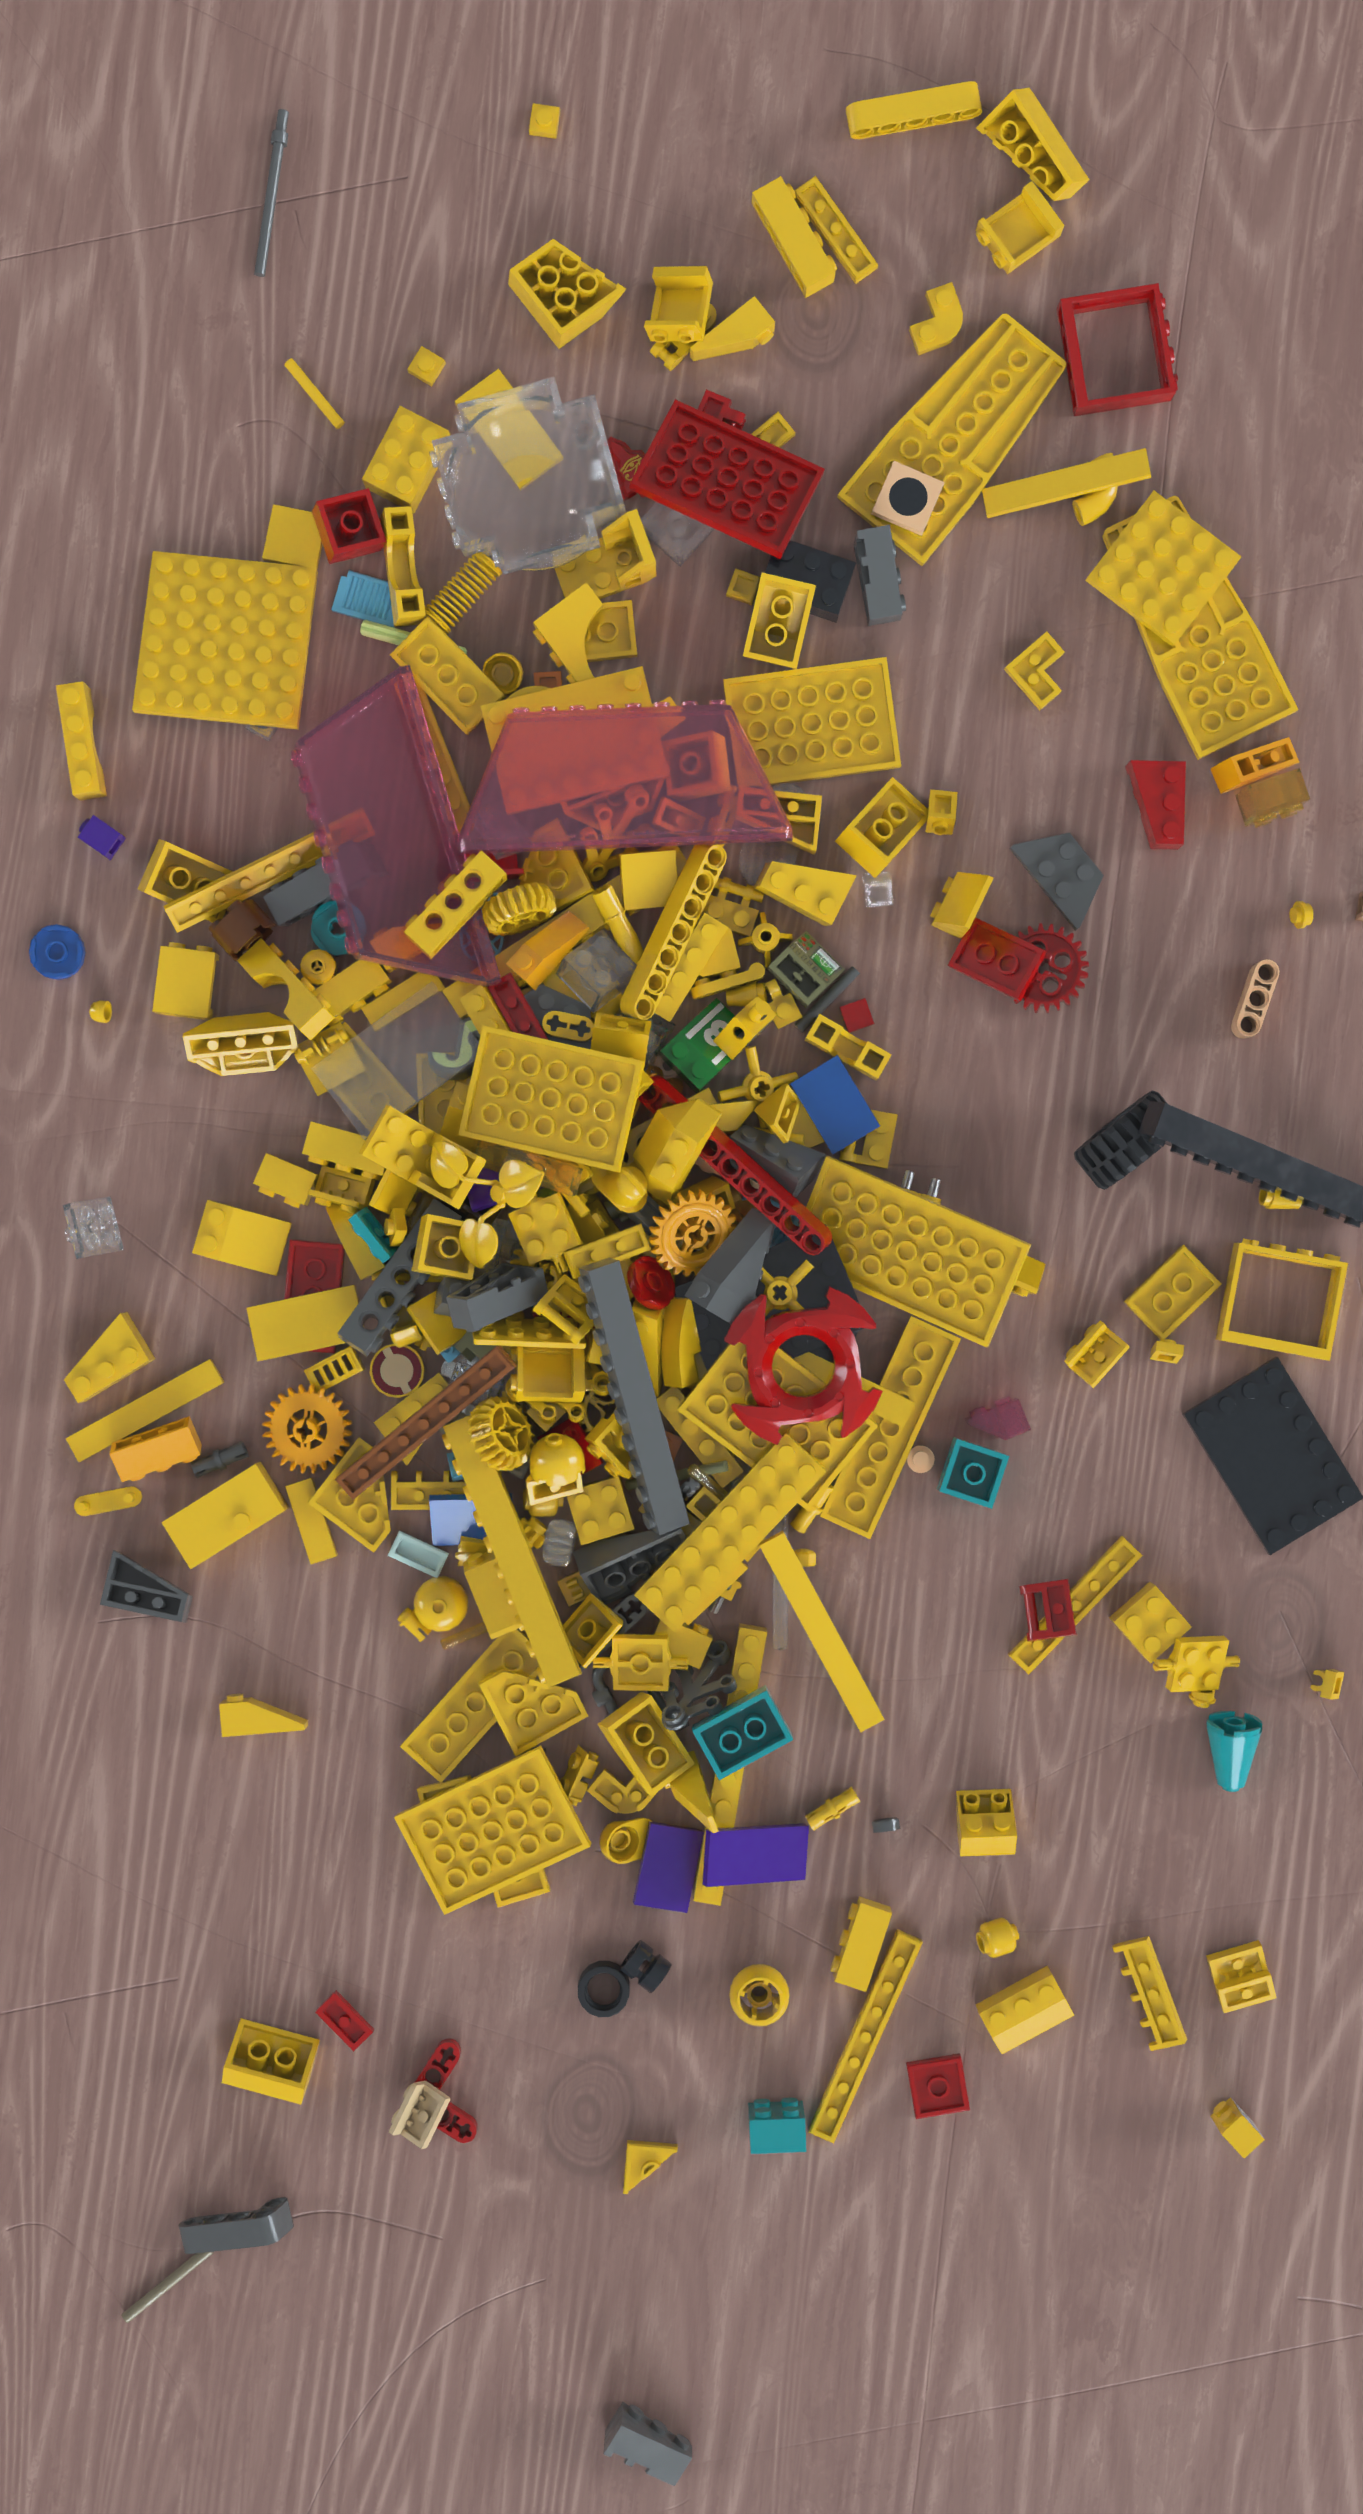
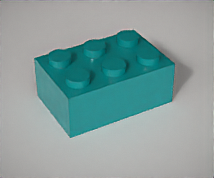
M766 1685L722 1708L718 1714L709 1715L692 1725V1731L719 1780L793 1740V1735Z

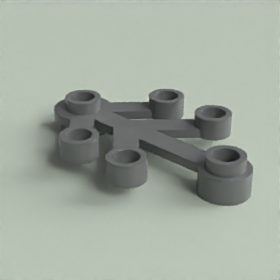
M717 1640L710 1644L707 1651L709 1661L694 1682L692 1681V1675L694 1674L692 1666L688 1665V1670L685 1671L675 1669L681 1680L684 1696L678 1704L676 1698L679 1695V1690L674 1682H669L670 1692L661 1691L667 1705L662 1712V1723L666 1729L678 1730L687 1724L689 1718L704 1712H708L710 1715L718 1714L722 1710L723 1705L717 1696H709L704 1702L692 1705L695 1700L721 1690L725 1694L736 1690L737 1683L730 1674H726L719 1680L706 1684L717 1667L727 1664L730 1660L731 1652L726 1642Z

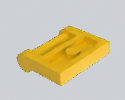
M871 1110L880 1127L865 1135L862 1155L854 1154L855 1141L845 1147L843 1152L840 1151L839 1160L888 1169L898 1115Z
M565 1273L533 1309L539 1316L543 1314L571 1337L570 1340L576 1345L582 1341L594 1326L593 1319L589 1318L586 1311V1304L588 1303L586 1293L581 1290L580 1285ZM553 1302L581 1324L580 1328L575 1327L550 1307L549 1304Z

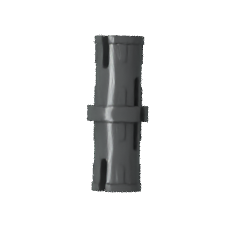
M240 1441L228 1448L213 1450L212 1454L192 1461L191 1467L196 1478H199L218 1469L224 1470L227 1468V1465L247 1458L249 1454L244 1442Z

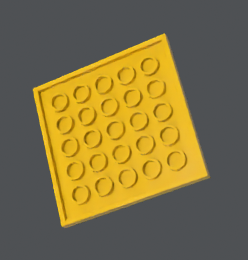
M153 551L132 706L133 712L299 730L318 575L317 567Z

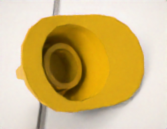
M624 1161L622 1162L620 1172L591 1166V1171L594 1174L591 1177L593 1184L620 1211L636 1213L644 1207L648 1197V1184L644 1173L640 1169L629 1166Z

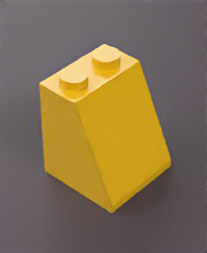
M494 1552L475 1553L463 1562L464 1574L492 1640L519 1628L515 1619L518 1611L515 1604L510 1605L506 1598L504 1590L508 1589L505 1579H499L494 1564L497 1563Z

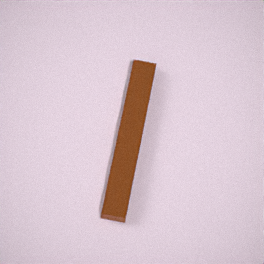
M495 1346L337 1476L335 1480L349 1497L354 1500L513 1370L517 1364L501 1346Z

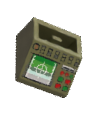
M807 931L790 944L768 966V971L806 1009L845 970Z

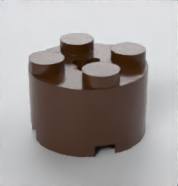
M238 899L227 908L229 913L223 919L219 918L210 925L209 931L234 961H237L243 955L242 953L249 950L260 938L266 941L273 933L271 927H275L276 924L253 899H247L243 903Z

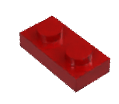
M337 1990L315 2011L353 2052L374 2032V2028Z

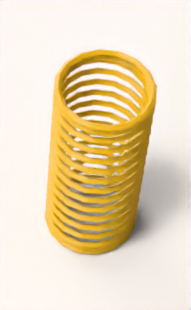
M475 549L476 551L472 553V558H468V563L465 562L464 567H459L460 572H455L456 577L452 576V581H447L448 586H443V590H439V595H435V600H431V604H426V617L429 615L446 634L451 632L450 627L430 607L437 611L452 627H455V624L434 603L439 605L457 623L459 619L442 605L438 598L443 600L459 617H464L456 607L445 599L442 593L448 596L464 613H468L465 607L453 598L446 589L453 592L466 607L472 609V606L450 584L455 586L473 604H476L475 600L458 586L455 580L460 582L476 599H480V597L461 580L459 575L464 577L478 593L484 595L482 589L469 579L462 570L469 573L485 590H488V587L467 566L471 567L488 585L492 586V582L474 567L471 561L476 563L493 581H496L495 576L500 577L502 575V571L497 564L479 549Z

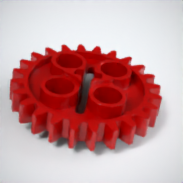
M1039 923L1038 931L1034 932L1031 926H1028V934L1026 936L1018 931L1020 939L1033 945H1042L1045 948L1047 954L1040 966L1048 963L1050 970H1045L1041 974L1038 968L1022 998L1024 1001L1023 1008L1026 1010L1032 1004L1034 1005L1035 1013H1037L1040 1006H1044L1046 1013H1049L1051 1005H1054L1057 1011H1060V1002L1062 1001L1070 1006L1069 996L1078 998L1079 994L1076 988H1085V984L1080 979H1085L1089 976L1087 972L1082 971V969L1089 967L1088 961H1081L1082 958L1087 956V952L1078 951L1082 942L1072 943L1074 933H1070L1065 937L1064 927H1061L1058 932H1054L1053 924H1050L1047 931L1044 930L1042 923ZM1059 956H1067L1070 959V963L1068 966L1061 968L1055 964V960ZM1052 972L1063 974L1067 978L1063 980L1059 978L1057 975L1053 974ZM1055 981L1058 984L1056 991L1049 993L1043 989L1045 982ZM1014 999V1003H1015V1004H1017V1003L1020 1002V1001Z

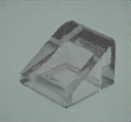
M880 873L876 878L871 874H864L863 887L866 908L893 905L892 878L890 873Z

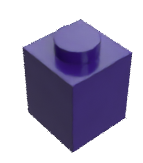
M95 815L90 819L87 818L79 828L80 834L78 838L109 860L113 858L126 837Z

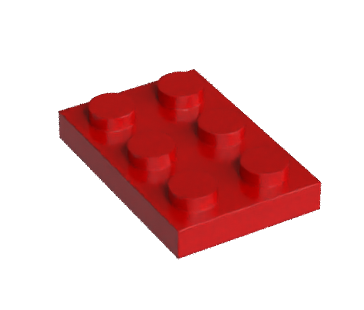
M975 917L970 929L962 937L948 966L1021 1002L1047 952Z

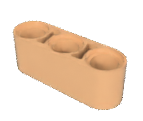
M1262 960L1253 965L1249 971L1231 1024L1232 1032L1238 1038L1246 1039L1252 1037L1262 1027L1280 972L1278 965L1272 960ZM1261 966L1269 970L1270 977L1268 980L1260 978L1258 971ZM1252 992L1260 996L1261 1003L1259 1006L1251 1004L1249 997ZM1243 1018L1250 1020L1252 1023L1250 1032L1242 1030L1240 1024Z

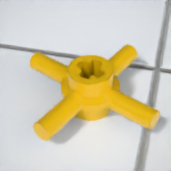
M756 1046L745 1047L750 1073L745 1076L741 1086L718 1091L717 1095L720 1102L744 1096L747 1100H757V1106H759L774 1092V1088H778L783 1084L789 1085L798 1079V1075L796 1072L772 1078L768 1073L760 1070ZM759 1118L760 1128H767Z
M807 1259L788 1278L783 1276L773 1278L762 1267L763 1275L760 1281L765 1285L764 1294L767 1297L765 1317L773 1309H804L796 1301L798 1296L796 1285L814 1268ZM785 1286L787 1288L785 1291L787 1298L785 1300L782 1298L777 1300L775 1298L777 1295L776 1287L783 1288Z

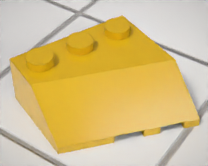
M555 239L550 240L509 270L508 285L558 349L602 319L626 291L625 287L619 283L616 285L607 279L603 272L588 266L581 261V257Z

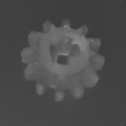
M553 1519L549 1523L544 1538L543 1560L553 1566L559 1567L560 1565L566 1567L571 1562L577 1540V1529L575 1523L569 1522V1520Z

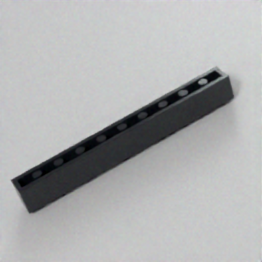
M1149 1101L1138 1132L1149 1137L1148 1143L1159 1147H1164L1165 1144L1171 1146L1170 1152L1186 1157L1188 1153L1193 1156L1192 1161L1206 1166L1212 1163L1216 1165L1214 1170L1228 1175L1234 1172L1238 1174L1236 1179L1249 1184H1253V1181L1260 1183L1258 1188L1271 1193H1275V1190L1280 1191V1197L1293 1202L1299 1199L1303 1201L1301 1206L1316 1211L1318 1208L1324 1210L1323 1215L1334 1219L1343 1217L1345 1218L1344 1223L1360 1228L1361 1224H1363V1186L1169 1104Z

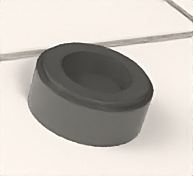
M891 1817L873 1820V1833L900 1829L899 1819Z

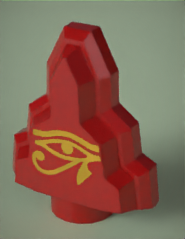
M610 436L603 444L606 457L613 466L612 477L617 483L615 490L624 502L637 494L630 490L629 486L645 453L642 450H632L625 442Z

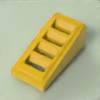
M349 1346L305 1369L304 1372L310 1384H314L315 1390L318 1392L321 1387H325V1390L364 1371L365 1368L356 1350ZM347 1355L353 1367L351 1371L348 1370L342 1358ZM335 1360L338 1361L344 1373L341 1376H339L333 1364V1361ZM326 1365H328L333 1377L335 1378L332 1381H330L323 1368ZM316 1370H319L325 1382L322 1386H320L314 1374Z

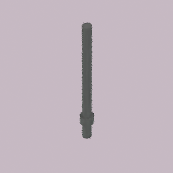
M284 109L278 110L276 127L271 135L270 143L273 145L254 270V275L258 277H265L283 150L287 147L288 142L286 129L289 112Z

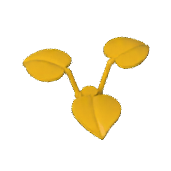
M435 1142L431 1152V1171L435 1181L440 1186L454 1188L458 1185L459 1179L463 1182L492 1186L490 1196L493 1201L497 1202V1205L480 1216L478 1221L472 1218L466 1219L459 1232L460 1246L464 1255L475 1267L482 1269L494 1257L498 1247L496 1231L490 1224L484 1223L485 1219L499 1209L505 1208L506 1203L513 1208H521L527 1205L538 1191L545 1173L529 1166L523 1161L509 1160L503 1164L500 1170L499 1181L466 1177L463 1174L468 1169V1160L464 1152L450 1142Z

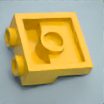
M613 1413L608 1419L602 1418L584 1439L589 1443L587 1450L598 1459L602 1457L605 1460L606 1465L604 1468L614 1477L621 1476L629 1479L632 1476L629 1469L631 1459L629 1451L625 1450L621 1437L624 1435L622 1426L618 1424Z

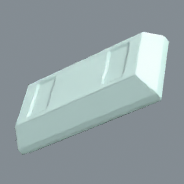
M400 1530L388 1553L389 1557L435 1578L439 1577L449 1555L448 1552Z

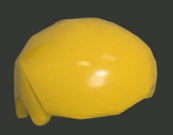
M506 652L495 653L484 662L482 669L505 695L516 691L522 683L524 671L521 662L512 654Z

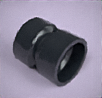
M639 1940L627 1954L619 1970L631 1979L637 1977L638 1984L649 1993H652L663 1981L672 1963L660 1954L654 1956L653 1949L642 1940ZM645 1959L648 1960L649 1962L641 1971L639 1967L642 1965Z

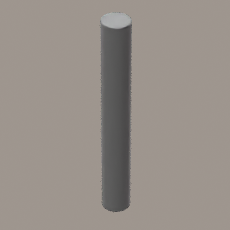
M852 966L795 1026L803 1033L817 1019L818 1015L860 974L858 970Z

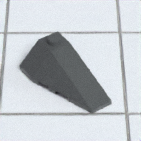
M752 1207L698 1272L684 1296L732 1324L743 1308L757 1298L755 1293L758 1281L762 1279V1266L765 1254L769 1252L775 1224L762 1212Z

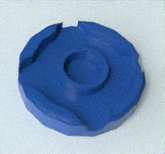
M58 924L42 928L32 938L29 947L32 965L43 976L55 980L67 979L76 974L83 965L86 954L84 942L79 934L67 926Z

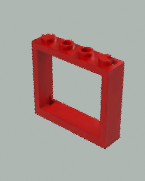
M1159 283L1060 299L1057 306V315L1074 416L1168 402L1172 400L1176 391H1178V376L1173 374L1172 369L1174 350L1172 346L1169 347L1167 338L1170 336V325L1168 319L1164 320L1163 314L1166 301L1163 298V294L1160 293ZM1147 303L1161 389L1088 400L1074 314Z

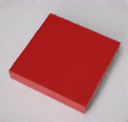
M960 2053L906 2062L916 2119L970 2111Z

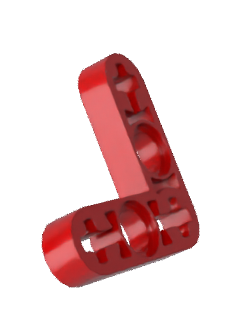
M451 2038L442 2040L414 2082H429L426 2078V2072L430 2069H436L440 2072L441 2079L436 2083H429L440 2090L460 2058L461 2047L459 2043ZM449 2047H452L454 2049L452 2053L454 2057L448 2056L443 2066L439 2063L444 2054L442 2048L447 2050ZM449 2102L446 2108L449 2111V2117L444 2121H440L437 2129L460 2143L472 2141L477 2133L476 2119ZM454 2115L458 2116L456 2123L451 2128L449 2125L452 2123ZM469 2124L470 2132L466 2131L464 2134H461V2127L459 2125Z

